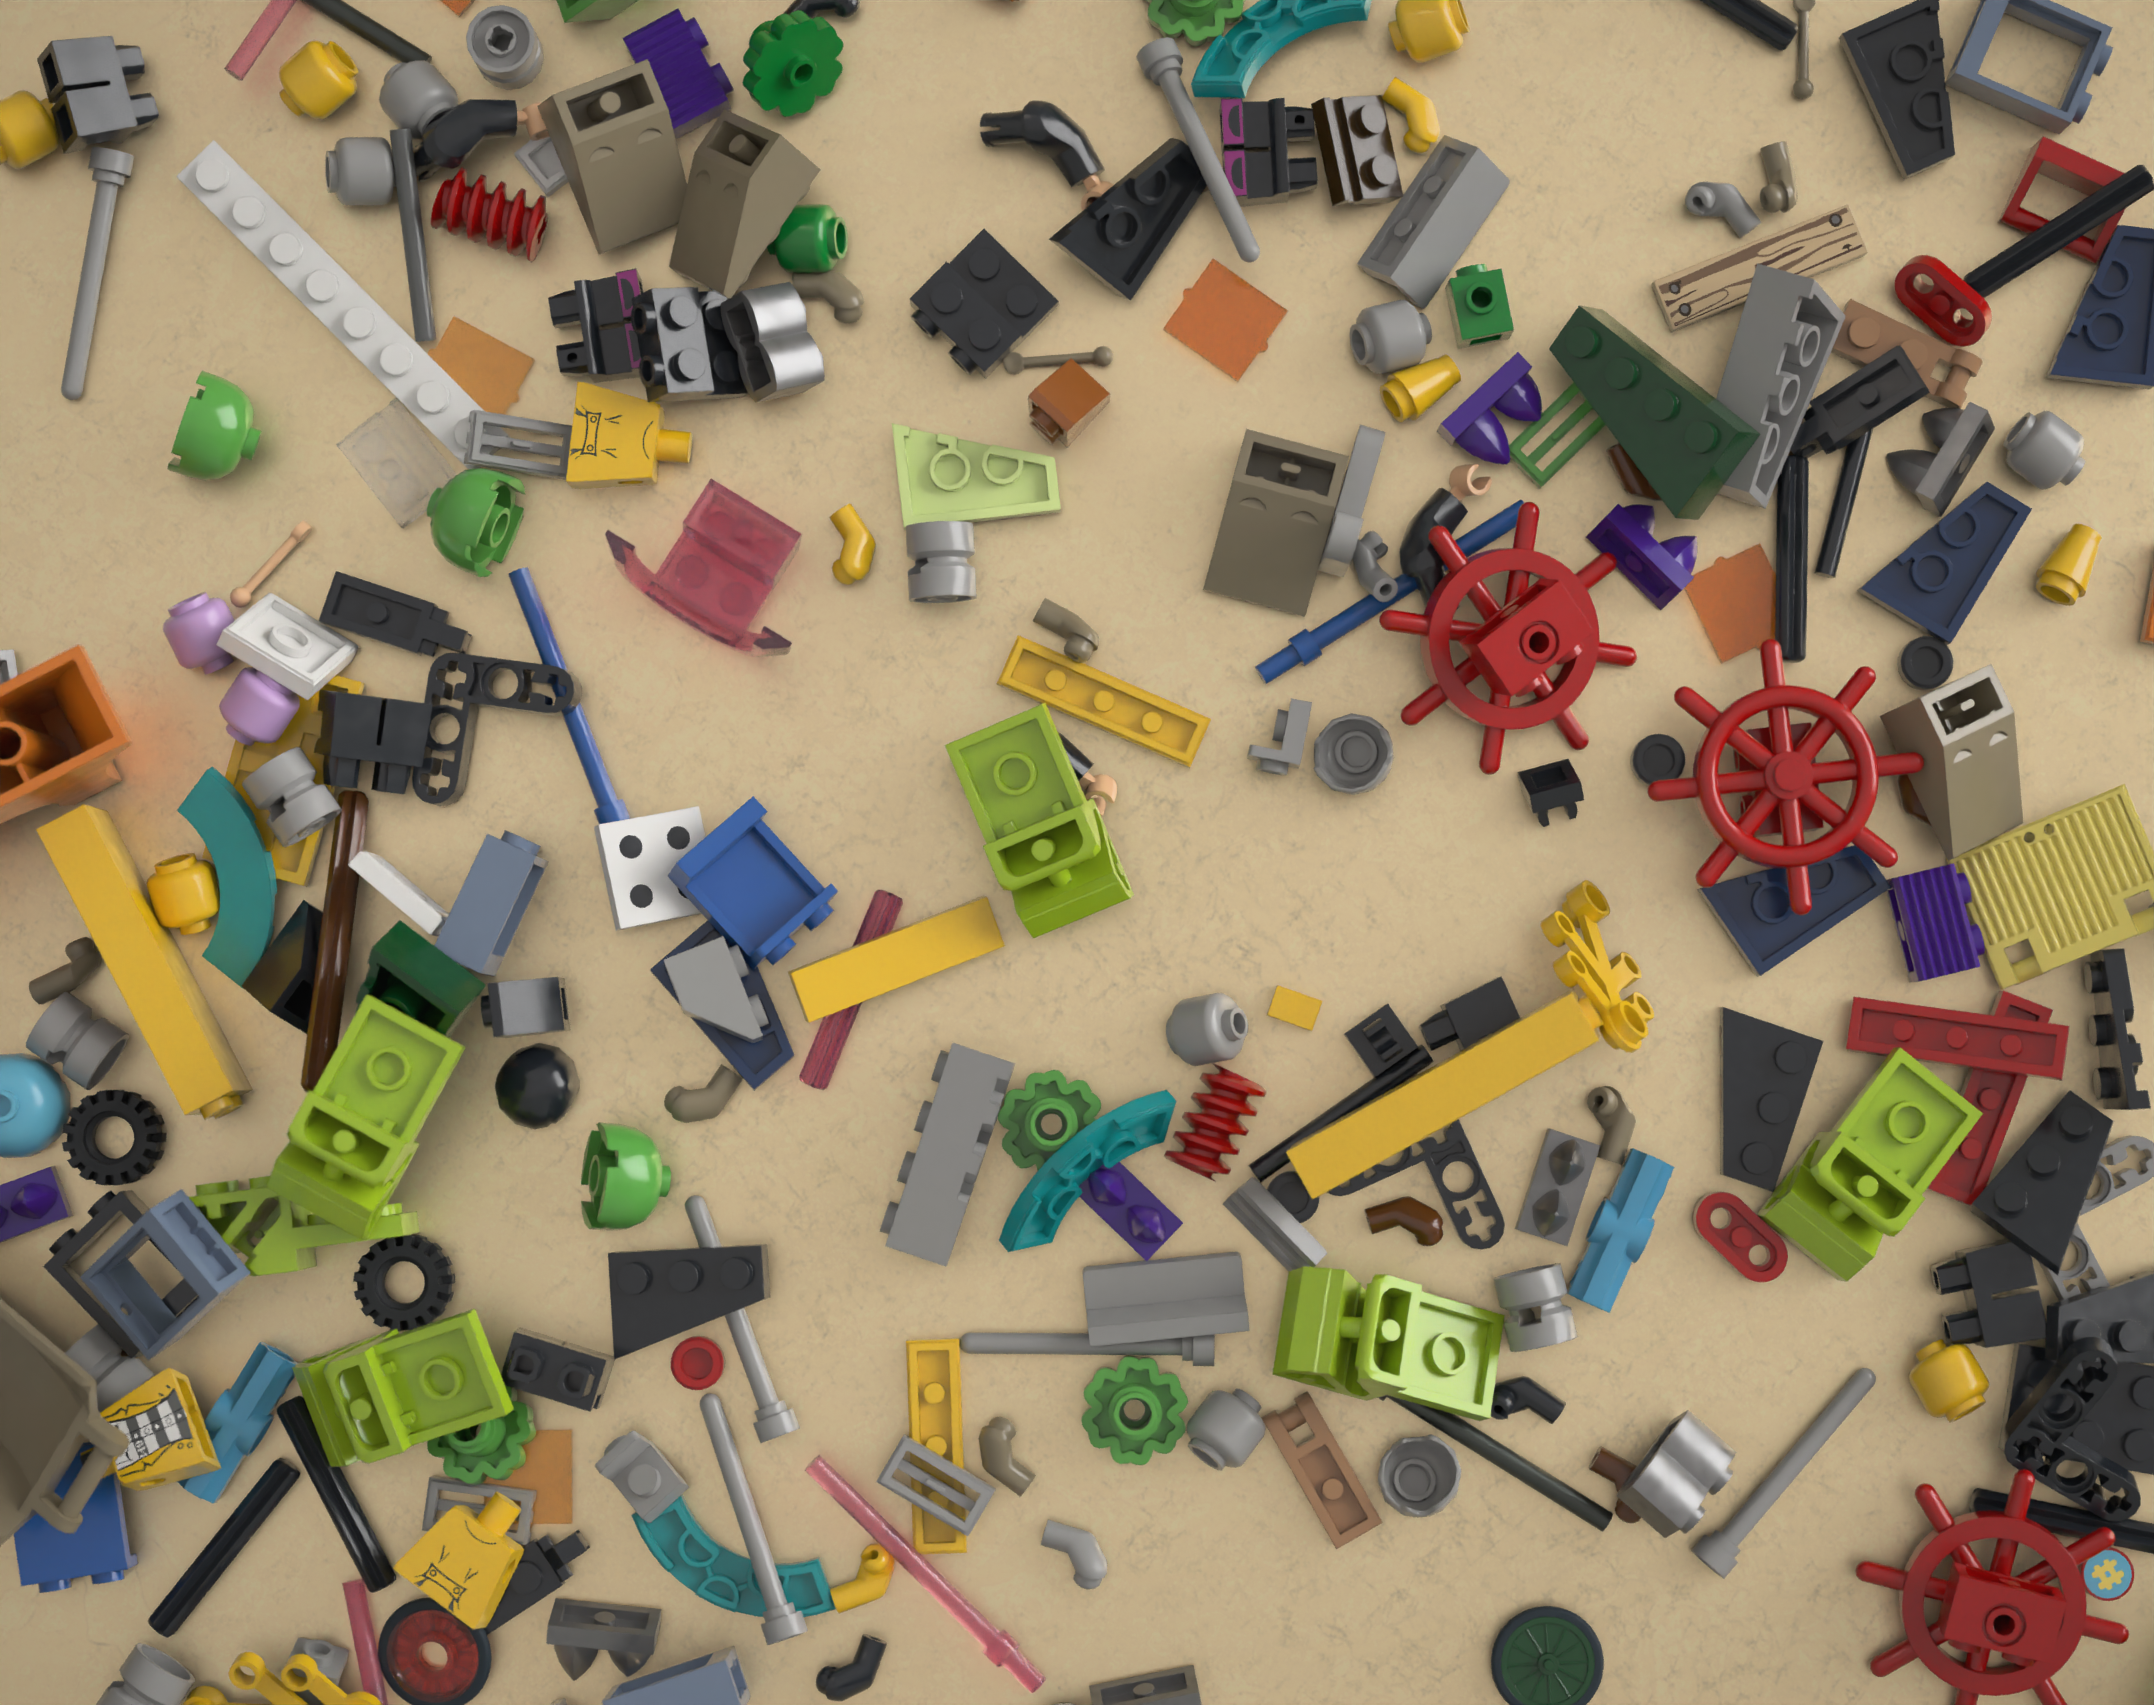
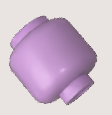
M203 592L183 600L168 609L171 617L164 622L163 632L182 667L193 669L201 666L206 675L234 662L229 652L217 646L222 631L235 621L224 600L220 598L209 599L207 593Z
M247 667L238 674L221 700L219 708L221 715L228 723L226 731L237 741L251 746L255 741L261 743L276 742L298 711L300 701L295 692L257 669Z

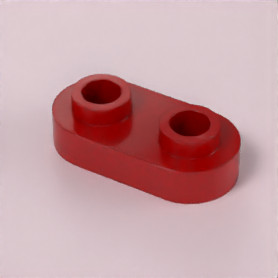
M1928 255L1916 256L1910 259L1898 272L1895 279V291L1899 300L1946 342L1959 347L1973 345L1981 339L1990 327L1992 313L1987 301L1939 259ZM1920 274L1930 277L1933 280V285L1924 283ZM1960 309H1966L1970 312L1973 319L1964 318L1960 313Z
M1712 1192L1700 1199L1693 1213V1223L1697 1233L1741 1276L1755 1282H1768L1777 1278L1784 1271L1788 1260V1251L1784 1241L1740 1198L1727 1192ZM1717 1208H1723L1728 1214V1222L1722 1228L1714 1227L1710 1220L1712 1212ZM1755 1245H1762L1767 1252L1766 1260L1760 1265H1754L1749 1258V1252Z

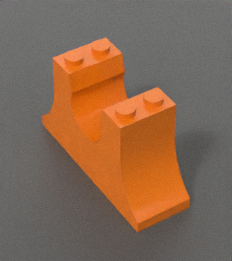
M78 644L0 684V825L19 815L46 805L58 804L59 807L76 805L122 781L112 760L133 743L84 646Z

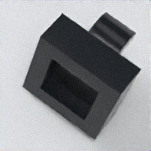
M1569 759L1517 772L1521 791L1533 814H1536L1543 827L1549 825L1547 814L1548 810L1563 806L1569 819L1576 818L1578 809L1575 802L1584 800L1581 781Z
M1389 1004L1384 1005L1344 1033V1036L1373 1077L1378 1076L1418 1048Z

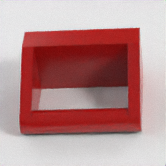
M2043 136L2031 147L1999 221L2028 234H2031L2050 221L2020 207L2037 173L2090 196L2123 175L2124 172ZM2125 209L2101 223L2093 240L2082 235L2062 249L2096 264Z

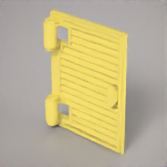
M2125 784L1995 837L1951 860L1945 858L1948 865L1954 863L1956 872H1964L1968 879L1972 902L1965 904L1972 923L1977 924L1981 930L1985 954L2000 990L2018 985L2062 965L2154 929V906L2131 915L2125 903V899L2149 890L2154 901V851ZM2029 940L2035 955L2011 964L2005 949Z

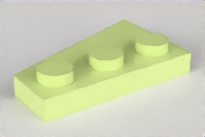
M892 423L904 530L910 524L922 522H979L1061 512L1055 457L994 444L992 446L958 439V437L924 432Z

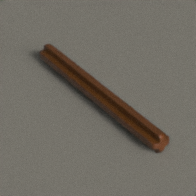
M345 790L338 795L337 803L342 810L335 817L301 1077V1086L307 1093L314 1091L338 1047L360 876L349 866V863L360 851H363L369 805L368 798L361 791Z

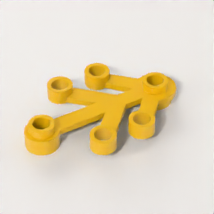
M1584 880L1567 892V900L1562 902L1563 912L1557 910L1542 920L1540 923L1541 929L1548 941L1555 947L1560 948L1566 944L1571 950L1553 962V969L1559 980L1569 988H1573L1578 984L1600 1013L1603 1025L1599 1027V1030L1608 1045L1616 1050L1621 1048L1627 1053H1633L1641 1047V1040L1648 1036L1646 1023L1654 1018V1011L1648 1000L1639 992H1634L1621 1001L1619 991L1640 979L1641 970L1636 961L1626 952H1621L1610 961L1608 960L1597 923L1610 914V907L1602 892L1592 882ZM1574 926L1581 928L1585 943L1575 931Z
M244 1652L236 1657L229 1669L230 1681L237 1688L243 1690L255 1688L272 1704L228 1703L222 1692L211 1686L194 1688L183 1703V1705H309L295 1693L308 1689L324 1705H382L377 1697L368 1692L356 1691L347 1695L318 1670L316 1662L308 1655L295 1654L291 1656L281 1672L280 1680L266 1668L263 1659L252 1652ZM240 1667L250 1668L254 1675L251 1676L243 1673ZM292 1668L301 1669L307 1677L297 1676Z

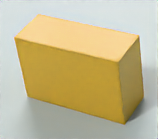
M1277 985L1267 1016L1312 1031L1322 1001Z

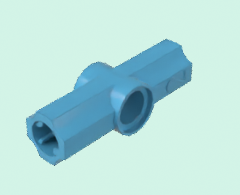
M1634 1148L1630 1149L1609 1198L1603 1199L1591 1222L1586 1236V1241L1589 1243L1582 1259L1577 1265L1578 1268L1569 1283L1570 1286L1566 1294L1610 1313L1632 1262L1636 1263L1647 1245L1655 1222L1652 1216L1665 1192L1669 1178L1672 1176L1673 1166Z
M263 1341L259 1342L232 1388H227L222 1393L205 1419V1425L221 1469L177 1481L185 1490L213 1504L218 1501L245 1455L249 1457L269 1429L274 1418L271 1413L295 1377L292 1367L298 1364V1362L291 1356Z

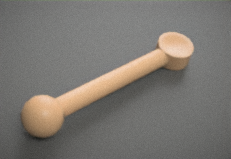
M305 520L293 529L290 537L243 587H237L232 590L230 600L234 606L242 608L248 605L251 600L250 594L297 543L303 541L310 534L313 528Z

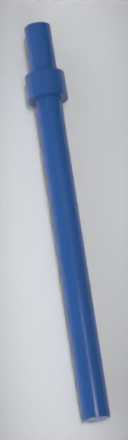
M1521 499L1455 540L1465 556H1471L1515 528L1519 508L1524 502ZM1445 564L1443 567L1444 570L1447 571L1448 567ZM1401 574L1394 580L1398 585V591L1396 596L1388 602H1380L1369 594L1311 632L1304 629L1288 639L1289 645L1255 666L1257 673L1263 682L1267 684L1299 663L1303 666L1311 663L1322 656L1321 649L1417 590L1418 587L1414 577H1408L1407 574Z
M524 567L509 573V578L543 665L556 666L568 671L529 568ZM557 677L555 685L551 686L555 697H565L566 687L559 684ZM579 703L573 712L563 716L598 806L594 810L599 824L631 819L624 800L617 799L581 703Z

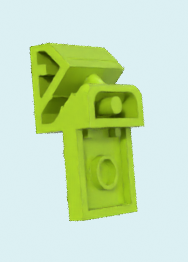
M1046 703L945 745L986 844L983 848L997 881L1003 890L1012 892L1016 913L1033 938L1134 896L1094 798L1086 800Z
M366 995L314 1091L307 1093L287 1132L290 1142L276 1158L266 1188L361 1240L368 1239L420 1143L414 1140L466 1047L379 999Z
M1894 1047L1830 1132H1818L1757 1215L1838 1281L1847 1282L1875 1257L1883 1234L1894 1237L1905 1227L1926 1199L1922 1196L1924 1191L1983 1113L1902 1048Z
M270 1176L250 1178V1189L239 1190L238 1180L195 1185L196 1196L189 1197L235 1254L242 1252L248 1257L245 1266L251 1272L249 1274L251 1276L293 1272L316 1267L315 1247L406 1236L419 1232L417 1211L403 1213L402 1203L386 1205L368 1239L361 1240L266 1188ZM253 1236L257 1239L262 1238L257 1246L251 1242Z
M1303 1266L1288 1273L1272 1375L1365 1401L1388 1395L1477 1421L1486 1420L1491 1415L1505 1315L1421 1291V1284L1390 1275L1375 1274L1372 1283H1368L1365 1290L1361 1283H1358L1345 1269Z
M475 1309L400 1334L396 1328L305 1358L292 1367L330 1466L347 1467L357 1461L369 1464L405 1452L413 1445L505 1416L514 1409Z

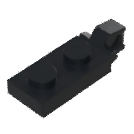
M1901 345L1894 347L1810 401L1811 407L1804 415L1805 422L1800 425L1790 449L1794 456L1809 458L1821 450H1824L1826 454H1830L1837 449L1840 450L1930 393Z
M337 571L335 572L319 621L323 624L419 656L424 654L434 657L438 646L465 654L472 636L466 630L446 624L449 612L439 609L435 603Z
M579 1529L556 1545H554L547 1534L539 1540L537 1538L523 1547V1555L488 1625L483 1628L486 1635L564 1585L565 1580L574 1575L567 1563L590 1548ZM458 1620L472 1643H476L468 1628Z

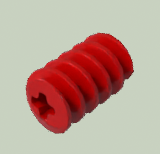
M461 167L452 180L447 179L442 183L432 207L431 227L434 229L441 228L447 221L448 232L454 236L460 235L467 228V237L471 242H480L486 235L487 245L494 250L501 248L506 242L507 252L514 257L519 256L526 248L527 259L532 263L540 250L548 221L546 196L540 195L533 206L528 207L526 206L525 189L521 188L512 200L506 199L507 185L505 182L501 181L492 194L488 193L487 177L481 174L471 187L467 185V169Z
M1212 1063L1219 1070V1073H1202L1200 1080L1211 1090L1210 1093L1193 1092L1191 1099L1200 1107L1201 1112H1184L1182 1115L1184 1121L1192 1128V1132L1175 1131L1173 1138L1184 1148L1183 1151L1167 1150L1164 1157L1215 1181L1211 1177L1212 1174L1229 1175L1231 1168L1220 1158L1221 1154L1238 1155L1240 1151L1230 1140V1135L1247 1136L1249 1129L1238 1119L1239 1115L1256 1117L1258 1112L1247 1100L1248 1096L1265 1097L1267 1091L1261 1085Z

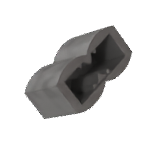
M790 282L740 291L730 300L727 299L721 303V317L725 332L733 348L738 352L741 377L746 390L755 403L804 393L825 381L822 353L812 336L807 332L805 305Z
M1687 1410L1674 1418L1661 1432L1644 1459L1633 1470L1616 1496L1664 1538L1678 1530L1686 1534L1704 1515L1706 1510L1700 1504L1707 1493L1715 1495L1731 1478L1733 1471L1728 1466L1734 1458L1736 1451Z

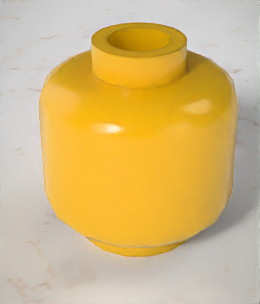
M1399 0L1395 7L1396 20L1388 23L1389 32L1397 52L1407 50L1411 58L1418 63H1424L1457 51L1463 44V34L1470 32L1461 0Z
M318 40L310 41L279 68V79L284 88L279 92L280 98L297 116H302L306 113L316 119H325L356 93L357 82L355 76L358 74V69L351 57L335 42L329 41L327 44H324Z
M20 90L0 100V165L6 162L13 168L22 169L56 150L59 142L51 110L54 105L49 103L48 98L39 101L32 93Z
M195 853L177 855L154 865L156 872L148 878L146 885L160 925L167 928L179 927L181 935H190L210 928L212 926L210 918L220 910V888L211 863L206 860H197Z
M1940 1339L1915 1354L1919 1364L1909 1373V1381L1931 1416L1935 1418L1946 1416L1947 1420L1951 1423L1972 1413L1986 1403L1983 1395L1988 1390L1990 1383L1968 1346L1965 1344H1954L1947 1347L1944 1340Z

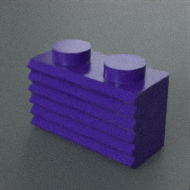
M677 8L623 38L635 64L648 59L669 110L676 139L692 132L696 128H700L712 119L718 118L724 109L727 111L731 110L726 95L733 92L734 89L720 63L710 67L701 49L709 46V43L695 17L685 21Z
M1953 863L1887 880L1891 886L1887 890V896L1890 901V908L1910 983L1980 967L1978 956L1985 953L1984 940L1977 924H1969L1965 904L1972 902V895L1964 872L1957 873Z

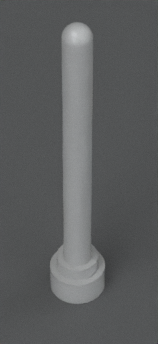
M1160 38L1154 40L1138 52V63L1147 79L1153 80L1155 85H1161L1240 258L1245 262H1254L1260 255V248L1180 78L1182 73L1181 65L1183 63L1182 55L1174 39Z
M92 147L88 167L89 170L93 171L92 181L97 182L61 386V393L68 400L78 399L83 391L117 189L124 186L125 178L131 177L134 156L131 154L100 147Z
M697 1195L689 1197L685 1202V1210L699 1247L721 1246L705 1200ZM745 1308L725 1315L759 1410L754 1411L758 1421L753 1423L760 1443L799 1429L800 1426L793 1408L788 1410L785 1401L779 1402Z
M970 1332L961 1337L960 1347L968 1354L1182 1355V1361H1193V1366H1214L1215 1334L1090 1347L1088 1333Z
M1868 1368L1858 1370L1720 1533L1715 1530L1710 1537L1704 1535L1691 1551L1711 1570L1725 1579L1738 1562L1734 1558L1740 1552L1737 1546L1876 1382L1874 1372Z
M705 1394L700 1400V1409L767 1611L763 1612L766 1623L761 1624L767 1645H771L808 1632L802 1611L796 1612L793 1602L787 1603L721 1401L715 1394Z

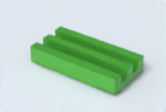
M1574 382L1541 414L1539 421H1533L1509 445L1510 459L1518 465V468L1524 474H1527L1533 480L1538 489L1542 488L1606 425L1599 416L1542 472L1535 465L1593 409ZM1579 393L1585 401L1527 457L1521 449Z

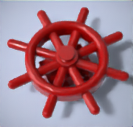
M1525 502L1519 508L1513 548L1487 550L1467 558L1447 528L1441 525L1431 528L1428 534L1429 541L1450 571L1442 578L1432 592L1423 614L1386 610L1379 618L1381 627L1387 631L1420 636L1422 662L1428 679L1432 686L1402 709L1400 716L1403 723L1409 726L1416 725L1443 703H1446L1452 710L1464 718L1485 725L1479 768L1487 775L1495 774L1500 768L1506 729L1530 728L1552 719L1571 748L1575 750L1586 748L1589 743V736L1569 706L1574 703L1588 684L1596 663L1630 667L1637 660V653L1630 646L1599 642L1598 617L1588 593L1589 589L1616 568V557L1609 552L1601 553L1574 574L1560 561L1546 554L1534 551L1540 511L1533 502ZM1509 570L1504 606L1501 608L1482 580L1493 574ZM1530 574L1539 578L1538 581L1528 588ZM1465 595H1467L1485 621L1483 624L1453 619L1455 611ZM1449 640L1458 641L1469 656L1456 667H1454ZM1555 663L1558 665L1564 664L1559 675L1552 683L1545 671ZM1480 674L1491 688L1488 703L1478 698L1466 687ZM1531 691L1536 696V698L1526 703L1509 706L1511 696L1521 697Z
M1767 639L1760 645L1763 689L1753 691L1739 698L1722 711H1719L1690 687L1682 686L1675 691V703L1707 729L1699 742L1695 754L1692 777L1653 781L1648 786L1647 793L1649 798L1655 802L1695 798L1704 823L1720 842L1696 873L1695 878L1699 886L1703 888L1712 887L1733 860L1739 856L1746 861L1760 866L1786 869L1791 909L1797 915H1805L1812 908L1807 865L1823 861L1835 855L1850 843L1854 844L1882 867L1890 868L1896 864L1898 860L1896 850L1868 829L1865 824L1872 813L1876 801L1879 777L1918 773L1924 767V759L1917 752L1876 756L1867 731L1851 712L1876 680L1875 671L1871 667L1862 666L1858 668L1837 696L1833 698L1811 688L1786 685L1781 646L1778 641ZM1789 709L1802 711L1818 719L1813 726H1811V722L1790 725ZM1767 711L1769 727L1748 729L1746 731L1739 727L1740 724L1751 716ZM1836 733L1844 744L1849 759L1816 763V755L1832 735ZM1725 744L1733 748L1736 772L1718 774L1720 756ZM1852 780L1851 795L1845 810L1819 790V784ZM1747 792V795L1740 796L1741 817L1735 822L1728 813L1721 795ZM1823 821L1832 827L1818 839L1805 844L1803 832L1824 828ZM1782 835L1783 846L1770 844L1755 837Z
M2021 1469L2014 1474L2005 1511H1975L1952 1518L1932 1485L1927 1483L1918 1485L1915 1489V1498L1934 1529L1917 1545L1905 1569L1871 1561H1861L1855 1569L1857 1578L1863 1582L1899 1590L1900 1616L1908 1637L1874 1657L1870 1662L1871 1672L1877 1677H1885L1919 1657L1922 1663L1938 1678L1958 1688L1954 1705H1977L1979 1695H2010L2031 1688L2042 1705H2067L2051 1677L2069 1660L2081 1636L2114 1644H2123L2129 1638V1630L2124 1624L2086 1615V1592L2082 1577L2077 1568L2078 1565L2114 1544L2115 1535L2113 1531L2107 1527H2101L2064 1547L2045 1527L2026 1518L2035 1484L2033 1473L2026 1469ZM1997 1538L1989 1571L1984 1570L1968 1543L1980 1539ZM2019 1543L2030 1547L2044 1557L2043 1561L2017 1576H2010ZM1950 1554L1954 1562L1952 1563L1949 1579L1944 1580L1932 1577L1931 1575L1938 1564ZM2057 1578L2060 1589L2045 1584ZM1924 1597L1943 1601L1938 1621L1928 1627L1924 1617ZM1948 1641L1950 1646L1967 1652L1965 1662L1949 1655L1939 1645ZM1990 1651L2002 1652L2001 1657L2012 1664L1987 1667Z

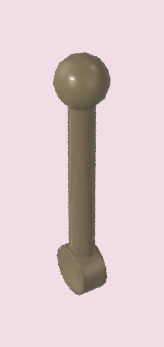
M1793 0V7L1799 13L1798 80L1794 83L1793 91L1800 99L1810 97L1814 90L1813 83L1809 80V12L1814 7L1815 0Z
M1106 346L1097 347L1094 352L1022 357L1017 352H1011L1004 358L1003 364L1005 370L1010 374H1019L1023 368L1064 365L1071 358L1077 364L1094 362L1096 365L1104 367L1112 362L1113 353Z

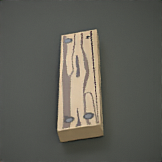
M1847 204L1655 280L1651 285L1670 332H1674L1744 304L1757 263L1810 278L1863 257L1868 252Z

